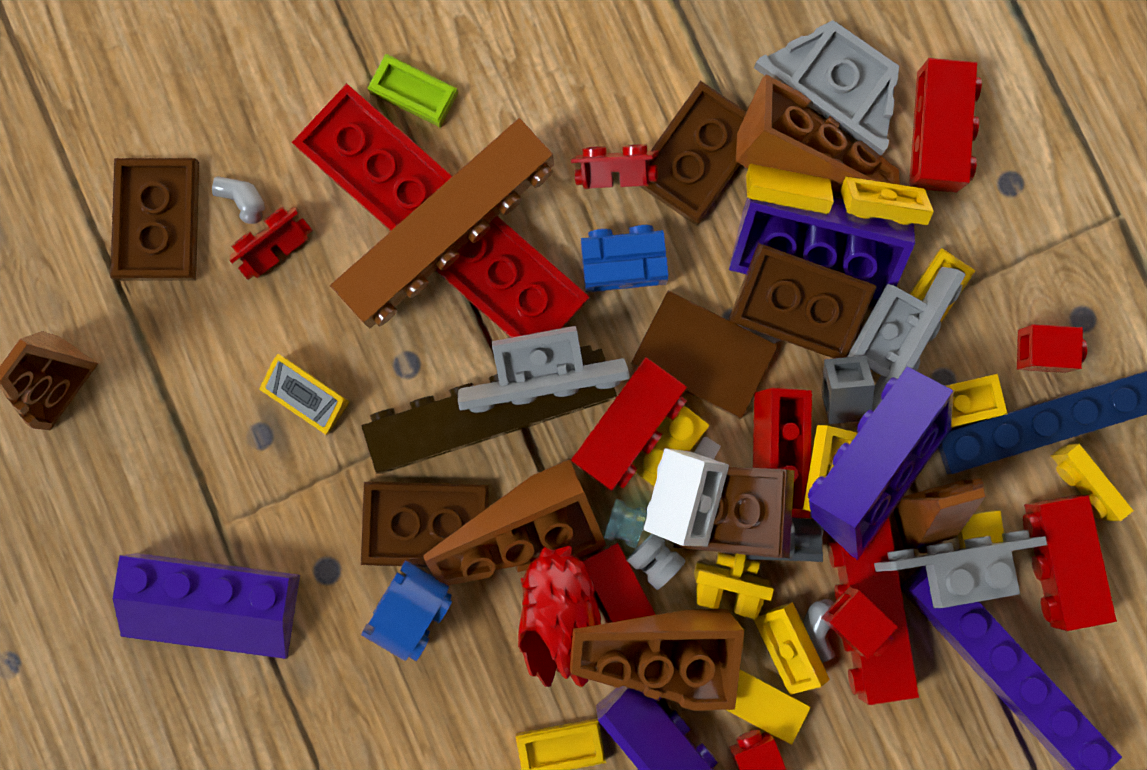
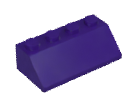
M833 197L834 202L829 214L747 198L729 270L746 274L759 242L875 284L877 287L869 304L875 306L887 284L897 287L915 245L914 223L903 225L883 218H859L847 213L843 199Z
M908 366L898 379L892 377L882 391V401L874 411L869 409L863 415L857 427L858 434L850 444L845 442L841 445L834 456L833 468L826 477H818L808 493L812 518L857 560L951 430L954 390Z
M141 553L119 555L112 599L120 635L127 638L287 659L300 575Z
M622 686L614 689L596 705L598 721L638 770H714L713 767L718 764V761L703 743L695 747L686 736L691 730L675 709L670 714L666 712L658 702L661 697L656 700L646 697L641 691Z

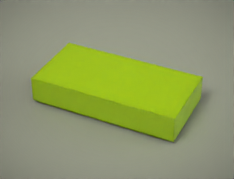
M388 54L384 55L367 88L370 94L440 128L458 95L457 88Z

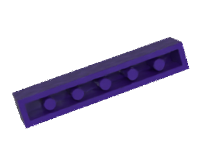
M925 565L919 567L900 585L901 591L1065 770H1110L1122 758L1115 748L980 602L934 608Z

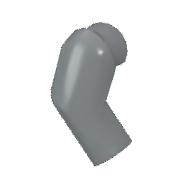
M219 176L214 178L212 185L213 196L234 200L237 207L241 210L239 217L243 222L256 224L261 221L262 211L265 209L264 201L253 184Z
M830 599L814 602L809 607L803 620L805 629L822 663L835 656L826 636L830 627L821 619L825 612L834 604Z

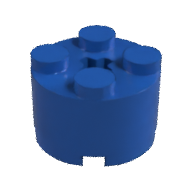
M405 560L400 571L406 575L403 576L397 572L376 606L371 620L365 625L361 636L404 661L408 657L417 661L430 639L428 638L430 631L427 630L432 620L438 624L441 622L452 603L450 600L452 595L448 593V585L436 580L432 575Z

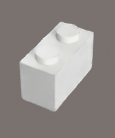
M665 448L662 460L658 465V476L652 499L647 507V518L643 530L682 546L708 547L729 465L690 451Z

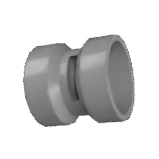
M651 534L627 559L635 569H642L648 575V582L656 590L664 586L686 562L677 551H670L665 546L664 538L655 534Z

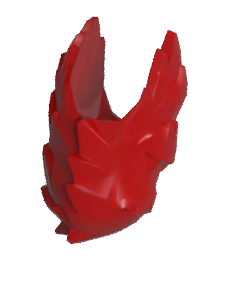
M570 545L556 550L543 547L540 555L530 563L524 577L521 578L523 599L518 630V647L520 652L523 653L529 675L533 677L537 675L545 687H551L556 671L561 673L565 679L571 676L579 687H583L589 679L573 675L570 672L573 629L600 625L602 620L594 597L595 588L586 570V565L580 559L571 555L572 547Z

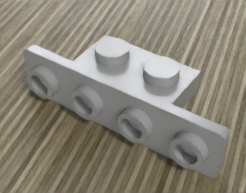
M942 267L923 301L894 285H886L847 356H866L870 370L881 375L874 388L872 411L882 401V391L892 377L898 379L907 366L916 371L918 370L920 355L925 346L936 337L941 327L940 320L948 305L954 303L961 293V282L965 277V273L962 271Z
M576 326L492 341L499 381L459 389L458 405L460 410L470 409L471 412L478 413L494 408L495 404L509 401L516 405L527 404L535 401L537 396L552 393L558 397L570 396L577 393L579 388L596 386L599 389H608L618 386L622 380L629 379V370L623 358L583 365Z
M1028 530L1003 533V542L992 543L991 536L964 540L966 548L954 550L952 542L926 546L927 554L915 556L914 549L887 552L889 561L877 562L874 565L876 572L894 571L925 565L933 607L945 608L1019 595L1020 591L1011 551L1047 545L1046 536L1030 538Z

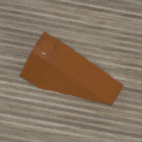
M767 74L762 78L737 133V163L747 169L749 164H755L830 179L832 191L840 193L845 176L900 185L899 170L863 141L851 142L838 129L840 123L833 117L829 116L824 120L807 107L811 101L809 98Z
M41 331L19 339L0 365V389L25 424L33 429L50 431L98 363L60 336Z
M569 459L530 476L423 556L434 578L450 586L490 578L495 570L516 567L517 572L526 571L530 563L540 555L543 547L556 550L570 545L572 547L571 555L580 558L607 545Z
M982 477L966 478L903 496L893 510L903 546L905 548L918 549L919 554H926V546L942 544L943 541L956 538L986 497Z
M687 609L573 629L570 672L573 675L616 688L625 686L643 692L646 697L656 700L661 697L675 701L681 707L693 711L735 710L744 629L728 609Z

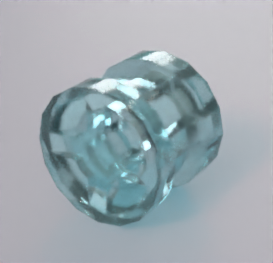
M616 499L604 538L611 541L619 538L625 540L627 546L636 548L645 524L647 508L639 506L633 509L627 507L624 501Z

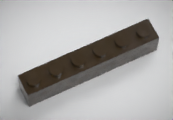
M591 345L580 347L583 365L606 361L602 348L593 351ZM498 374L489 377L490 383L499 381ZM468 383L450 389L451 397L435 401L434 396H427L410 402L411 409L396 414L394 408L371 414L372 422L363 424L361 427L375 472L377 474H384L615 400L617 394L615 387L599 389L596 386L579 388L577 393L570 396L558 397L552 393L537 396L535 401L527 404L516 405L509 401L495 404V407L488 411L475 413L471 412L470 409L460 410L458 405V390L474 386L473 383Z

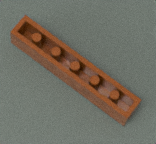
M518 118L329 286L366 326L372 328L375 324L379 327L384 325L397 313L398 310L395 307L406 296L412 299L420 294L429 284L427 278L438 268L441 271L449 268L459 258L460 253L458 250L469 240L472 243L479 241L491 229L489 223L497 215L502 213L505 216L512 212L522 201L520 195L531 185L534 188L541 186L552 175L553 170L551 167L554 166L553 153Z

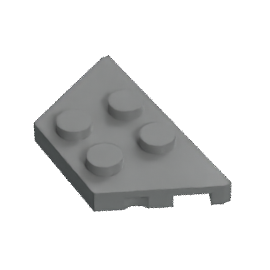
M832 20L816 28L814 33L808 36H801L789 42L785 48L769 56L764 55L757 60L754 69L764 76L767 74L801 92L811 100L808 105L810 108L826 119L829 116L833 117L840 123L839 128L856 140L863 141L879 155H882L888 148L889 139H887L889 121L893 115L895 101L893 93L897 85L899 65L840 24Z

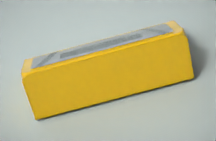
M277 354L273 359L259 388L260 391L325 435H328L351 402L280 354Z

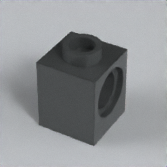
M866 356L824 360L822 398L829 424L859 422L869 409L872 410L875 384Z

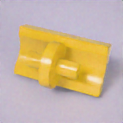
M718 552L716 564L730 567V570L696 562L694 577L697 583L696 602L699 606L718 609L724 589L737 593L733 609L736 614L757 619L764 599L771 601L774 588L770 586L769 579L742 573V571L757 574L760 564L758 561L745 559L746 555L733 553V555Z

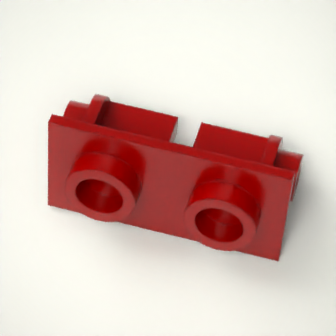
M647 144L622 146L623 152L607 153L606 146L582 148L583 155H578L571 159V163H581V169L575 170L576 185H583L584 189L610 188L614 186L613 172H619L620 187L650 186V182H657L658 180L657 165H650V159L658 156L659 151H647Z
M283 206L277 209L264 220L267 225L264 230L256 236L250 231L231 245L235 252L230 255L229 261L233 264L240 258L243 264L238 269L247 280H250L253 276L258 279L264 272L280 261L270 249L275 244L287 256L302 243L309 240L307 235L313 230L304 218L298 222L294 220L293 217L298 214L295 206L288 211Z

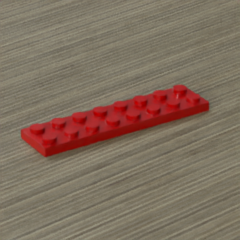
M347 83L291 142L303 155L389 231H392L453 177ZM498 216L489 223L491 229L484 237L476 243H472L469 240L458 250L460 256L449 268L441 271L439 268L436 270L443 279L510 338L564 328L589 300V296Z

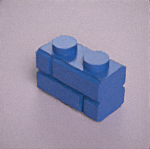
M638 225L629 228V234L613 235L611 229H597L588 232L589 238H581L585 293L667 284L669 275L663 230L654 231L652 225Z

